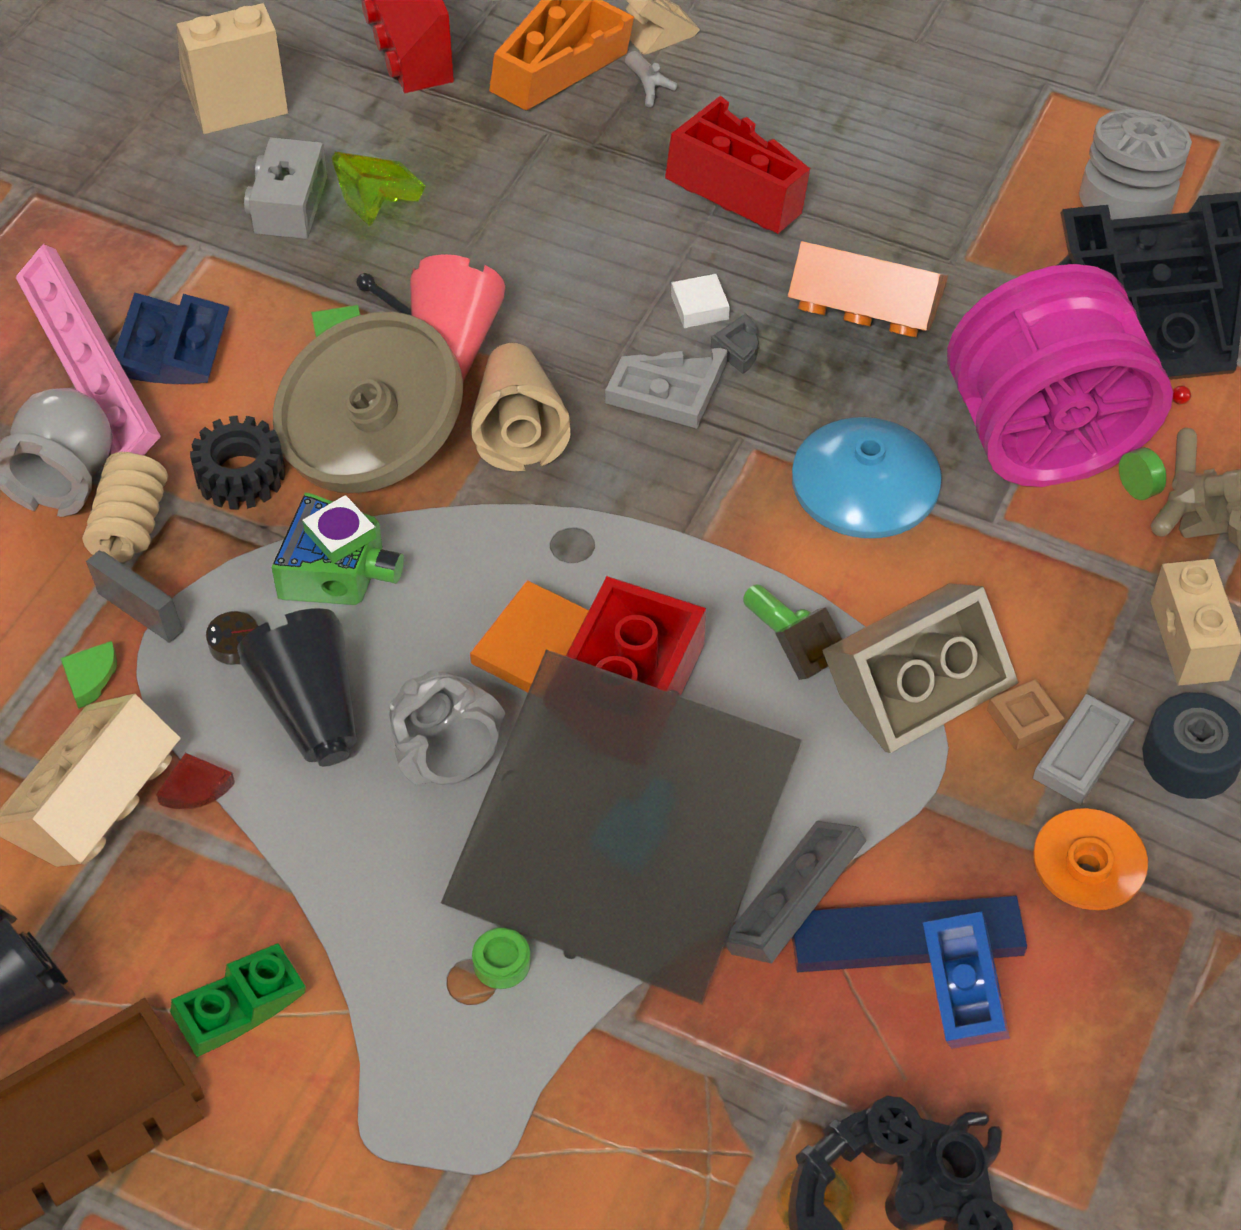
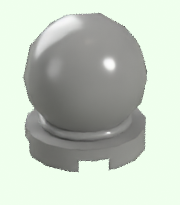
M74 388L48 389L33 394L21 406L14 416L10 435L4 437L0 442V489L10 499L32 511L36 510L38 504L57 508V516L59 517L76 514L82 508L92 490V477L109 457L113 439L108 418L96 400Z

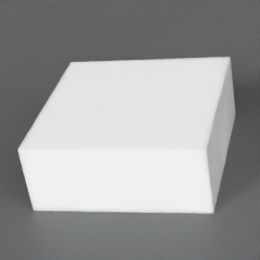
M717 274L671 282V297L683 328L729 320L730 306Z

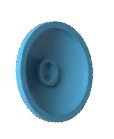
M856 417L826 424L814 431L803 441L794 458L792 485L803 509L823 526L852 537L884 538L910 530L931 513L940 493L941 470L934 452L922 438L911 430L883 419Z

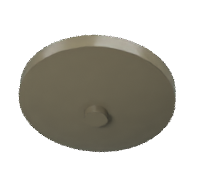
M375 312L359 315L334 325L312 340L297 355L278 387L273 407V428L278 434L283 455L302 477L314 485L329 491L340 493L368 492L387 487L404 479L433 457L448 438L455 425L463 396V379L458 360L437 330L425 321L411 315L397 312Z

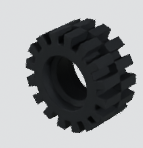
M238 415L229 416L230 424L223 425L221 419L212 422L213 431L204 427L199 432L201 440L194 438L191 444L193 451H190V458L198 490L201 489L202 496L207 501L212 498L214 505L222 508L225 501H228L231 510H239V502L246 501L247 509L256 507L255 498L257 497L265 503L271 499L269 489L277 493L281 488L280 480L285 478V465L278 434L274 429L270 431L269 424L263 420L256 426L255 417L246 416L244 423H239ZM238 456H248L256 459L251 464L238 469L221 467L225 461Z

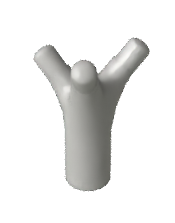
M632 51L626 56V65L641 79L646 94V107L651 108L654 105L656 86L666 87L672 91L677 89L678 85L676 82L669 80L658 71L660 69L658 63L651 65L637 51Z

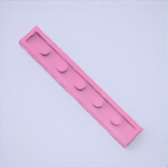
M43 244L18 273L16 279L76 390L95 399L105 412L113 436L110 453L131 452L144 456L161 436L56 249Z

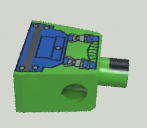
M305 492L271 567L277 598L291 601L356 605L362 602L371 579L394 584L398 583L403 570L404 555L382 549L379 521L375 517L363 513L375 526L377 538L333 564L305 533L302 521L333 501Z

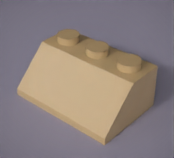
M136 694L86 705L0 808V837L56 867L88 863L104 847L106 839L103 836L115 821L118 822L124 819L136 807L140 799L136 794L146 781L156 778L168 767L172 760V756L169 753L181 738Z

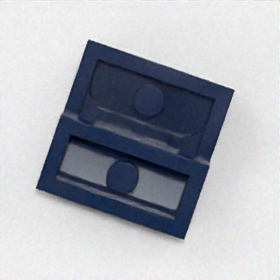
M134 292L114 352L128 379L163 384L208 383L229 306L184 293L180 305Z

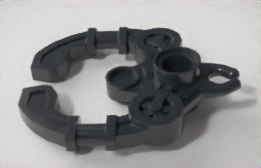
M885 1096L872 1103L866 1109L854 1113L841 1121L833 1120L823 1129L824 1137L813 1147L807 1145L795 1156L799 1165L791 1185L788 1208L790 1230H843L841 1223L823 1204L826 1187L836 1178L831 1165L840 1156L851 1162L863 1152L876 1163L888 1165L897 1163V1177L885 1202L886 1215L896 1228L900 1230H914L934 1221L945 1220L944 1230H1013V1224L1005 1209L993 1201L987 1169L1000 1153L1002 1131L999 1126H991L987 1132V1146L983 1147L976 1137L968 1133V1129L971 1126H985L989 1122V1115L986 1112H965L956 1117L949 1125L922 1119L916 1108L901 1097ZM942 1157L951 1164L954 1176L945 1168Z

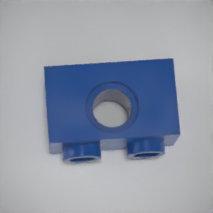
M982 911L923 922L945 1039L951 1049L1010 1039L987 923Z

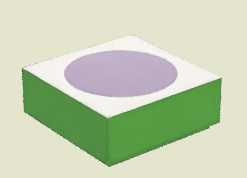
M346 495L302 520L305 533L333 564L377 538L375 526Z

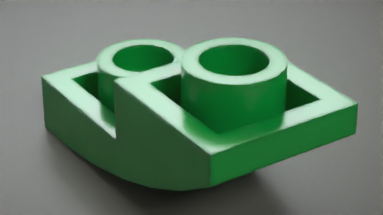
M279 943L226 964L224 978L171 999L170 1013L196 1057H199L238 1038L270 1019L305 993L306 986Z

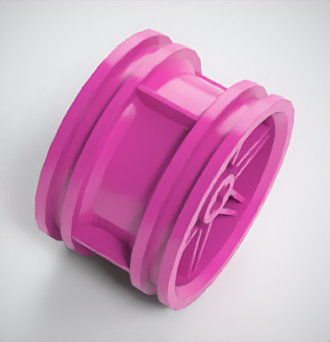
M1080 264L1050 266L1028 272L1002 284L981 298L963 316L954 329L947 347L948 367L963 401L968 407L976 426V432L993 470L1003 479L1021 486L1045 487L1086 479L1112 468L1120 462L1124 454L1141 448L1153 437L1163 425L1172 406L1173 389L1169 377L1162 368L1160 359L1152 348L1123 285L1111 273L1095 266Z

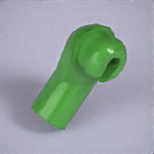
M758 584L748 588L743 597L744 605L775 632L811 613L805 609H800L794 613L767 589Z

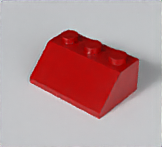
M361 0L366 23H374L373 33L379 51H386L385 62L391 78H398L404 94L454 82L449 13L443 0Z
M606 576L544 697V706L596 753L646 769L704 647L706 608Z

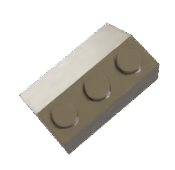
M949 583L822 650L840 698L883 750L888 753L896 751L1019 683L983 586Z

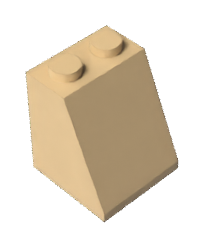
M264 3L243 6L236 10L211 16H201L190 21L177 23L181 77L203 134L288 114L276 30Z

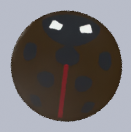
M230 611L215 617L206 630V640L211 655L217 661L224 664H241L237 646L249 632L258 627L255 619L249 614L239 611Z

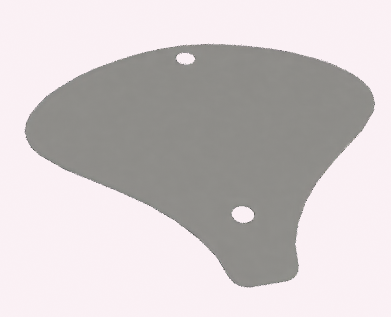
M480 504L428 508L373 516L380 524L382 549L402 553L404 555V565L397 584L371 579L362 602L356 605L278 599L271 567L282 545L283 540L230 559L176 594L172 599L182 626V632L168 643L147 628L138 651L136 678L142 700L181 738L172 750L248 836L291 890L326 950L349 1008L360 1061L358 1103L360 1137L371 1153L389 1162L468 1175H482L500 1168L510 1159L518 1147L540 1093L577 1043L626 995L686 950L738 921L816 821L859 827L866 842L853 858L855 859L918 815L935 795L945 772L949 747L944 724L892 753L885 752L840 698L829 667L808 679L799 680L775 634L776 632L744 605L743 597L748 588L758 584L767 589L794 613L800 609L813 612L816 609L826 607L842 639L865 628L863 624L822 595L786 575L726 548L676 530L637 519L583 508L534 504ZM567 528H578L592 536L595 541V549L592 555L584 561L578 563L560 561L550 550V542L553 536ZM606 576L706 608L704 647L646 769L596 753L545 707L543 700L471 664L470 652L527 580L587 610L590 609ZM323 608L335 613L337 620L339 619L343 626L357 740L356 744L349 750L350 755L348 758L340 763L326 767L319 766L318 762H308L304 759L242 665L224 664L217 661L211 655L206 640V630L215 617L230 611L244 612L252 616L258 626L268 622L270 629L273 630L288 624L285 614L294 611ZM430 670L446 672L469 680L473 685L492 695L505 711L497 741L499 748L479 772L453 785L449 783L413 784L399 769L394 750L395 745L392 741L389 717L390 702L397 697L406 681L423 676ZM658 776L675 786V791L671 798L676 800V804L664 820L668 824L669 835L637 877L592 851L590 839L621 798L636 805L651 781ZM495 928H508L520 933L526 939L530 949V969L524 980L511 988L496 989L495 993L487 1001L477 1005H466L457 1002L449 994L447 977L450 970L458 963L472 959L473 946L482 934Z

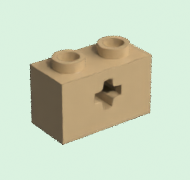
M1214 559L1162 564L1150 602L1178 686L1230 680L1241 652V635Z

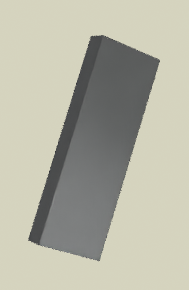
M816 821L722 940L731 955L772 964L865 844L866 839L859 827Z

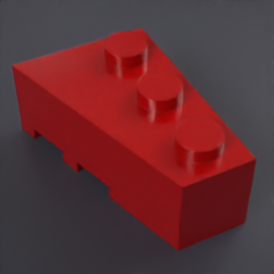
M720 95L671 133L665 179L720 205L725 210L732 211L757 223L764 229L779 234L802 214L811 168L775 139H771L768 142L755 132L756 124L748 117L740 120L728 110L729 102Z

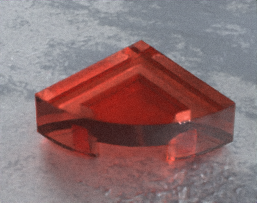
M185 752L156 796L159 805L172 809L198 808L222 797L234 785L235 780L232 772Z

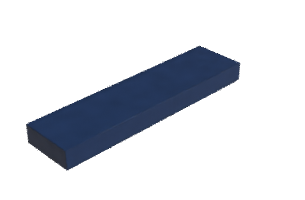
M1017 896L813 910L792 937L796 971L799 973L931 963L923 922L981 911L987 923L993 957L1025 956L1027 942Z

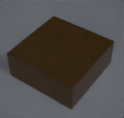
M826 607L816 609L775 633L799 680L808 679L827 668L828 664L822 650L842 640Z

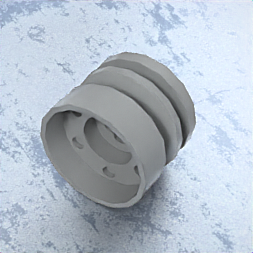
M1123 109L1109 112L1099 118L1089 150L1091 159H1089L1085 167L1079 190L1082 205L1084 207L1108 205L1111 220L1171 214L1180 186L1179 178L1182 177L1192 144L1188 131L1178 122L1162 114L1146 110Z

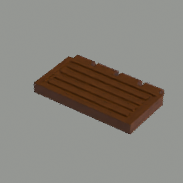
M146 998L141 999L0 1081L1 1230H20L45 1215L37 1197L46 1192L49 1193L55 1206L58 1207L100 1182L101 1179L93 1166L99 1160L103 1159L113 1174L155 1149L156 1147L148 1131L156 1126L164 1139L168 1141L204 1119L202 1112L196 1102L205 1098L202 1088Z

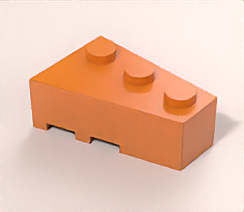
M541 0L494 53L489 91L526 111L626 55L634 16L603 0Z

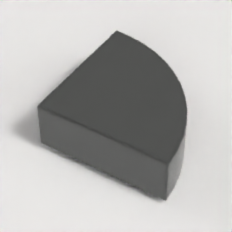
M745 313L711 336V349H726L727 362L744 374L752 367L758 353L756 325Z

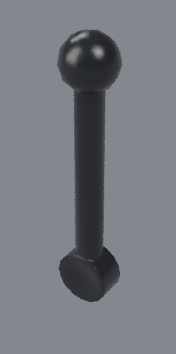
M363 273L358 276L356 284L360 290L370 291L399 313L412 316L411 309L375 284L372 275Z

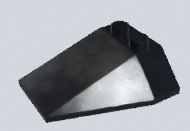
M1241 192L1199 196L1190 211L1186 213L1111 220L1108 205L1062 209L1060 213L1068 256L1072 263L1095 266L1111 273L1123 285L1128 299L1136 311L1138 320L1152 348L1156 351L1169 380L1232 374L1236 371L1241 337Z

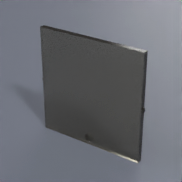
M546 649L441 900V904L498 927L512 929L524 937L561 950L567 959L579 957L703 1005L803 741L802 739L680 697V694L675 690L666 692Z

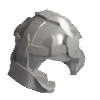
M430 670L423 676L406 681L397 697L390 702L389 714L391 736L395 745L394 750L399 769L415 785L426 783H449L453 785L479 772L499 748L497 741L505 716L504 709L492 695L473 685L469 680L446 672Z

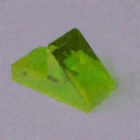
M336 151L332 157L333 166L345 202L368 226L373 224L384 200L397 202L398 199L418 202L426 187L399 161Z

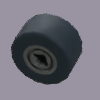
M1184 692L1165 700L1155 710L1142 747L1144 766L1152 779L1168 792L1187 799H1207L1225 792L1236 781L1241 769V715L1239 711L1225 700L1201 692Z

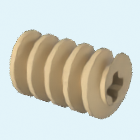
M117 452L111 454L106 459L101 474L102 478L98 484L97 494L95 495L92 510L87 521L88 526H86L82 539L84 546L91 554L94 555L99 550L104 551L120 563H125L131 560L135 553H141L146 550L150 544L151 538L149 534L152 533L155 526L154 518L157 516L160 508L158 502L162 499L163 487L167 482L168 474L158 461L150 457L131 452Z

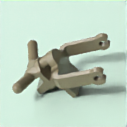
M1183 428L1178 432L1176 440L1175 475L1172 482L1174 491L1169 493L1167 503L1153 519L1151 530L1156 536H1166L1182 517L1179 530L1184 538L1229 532V541L1236 545L1241 553V469L1226 471L1223 475H1217L1215 469L1204 470V474L1196 473L1197 434L1192 428Z

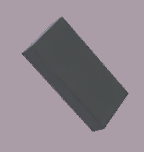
M97 551L86 561L97 592L102 597L168 643L182 632V626L173 599L104 551Z

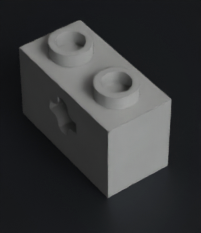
M270 137L264 155L257 157L253 187L248 186L244 198L246 214H251L253 229L256 234L308 239L327 179L323 143Z

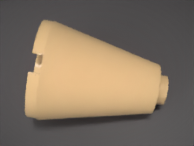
M518 343L503 344L494 349L490 354L471 420L472 439L481 458L492 466L507 471H525L524 465L540 462L541 466L552 462L564 451L570 439V417L566 406L532 351Z

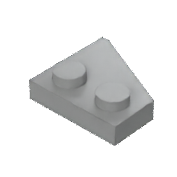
M714 348L712 349L711 357L684 359L683 351L666 352L658 356H647L645 354L622 356L605 390V403L697 428L727 363V350Z

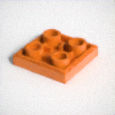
M527 580L470 652L471 664L544 701V697L589 610Z

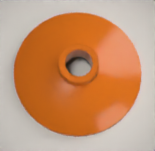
M1072 809L1054 816L1042 827L1034 845V865L1042 883L1060 900L1082 909L1107 910L1125 904L1139 892L1148 871L1147 852L1141 838L1134 829L1115 815L1097 809ZM1088 864L1092 866L1096 872L1086 871L1078 865Z

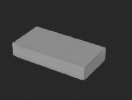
M1086 694L1036 767L1033 779L1082 805L1130 732L1135 719Z

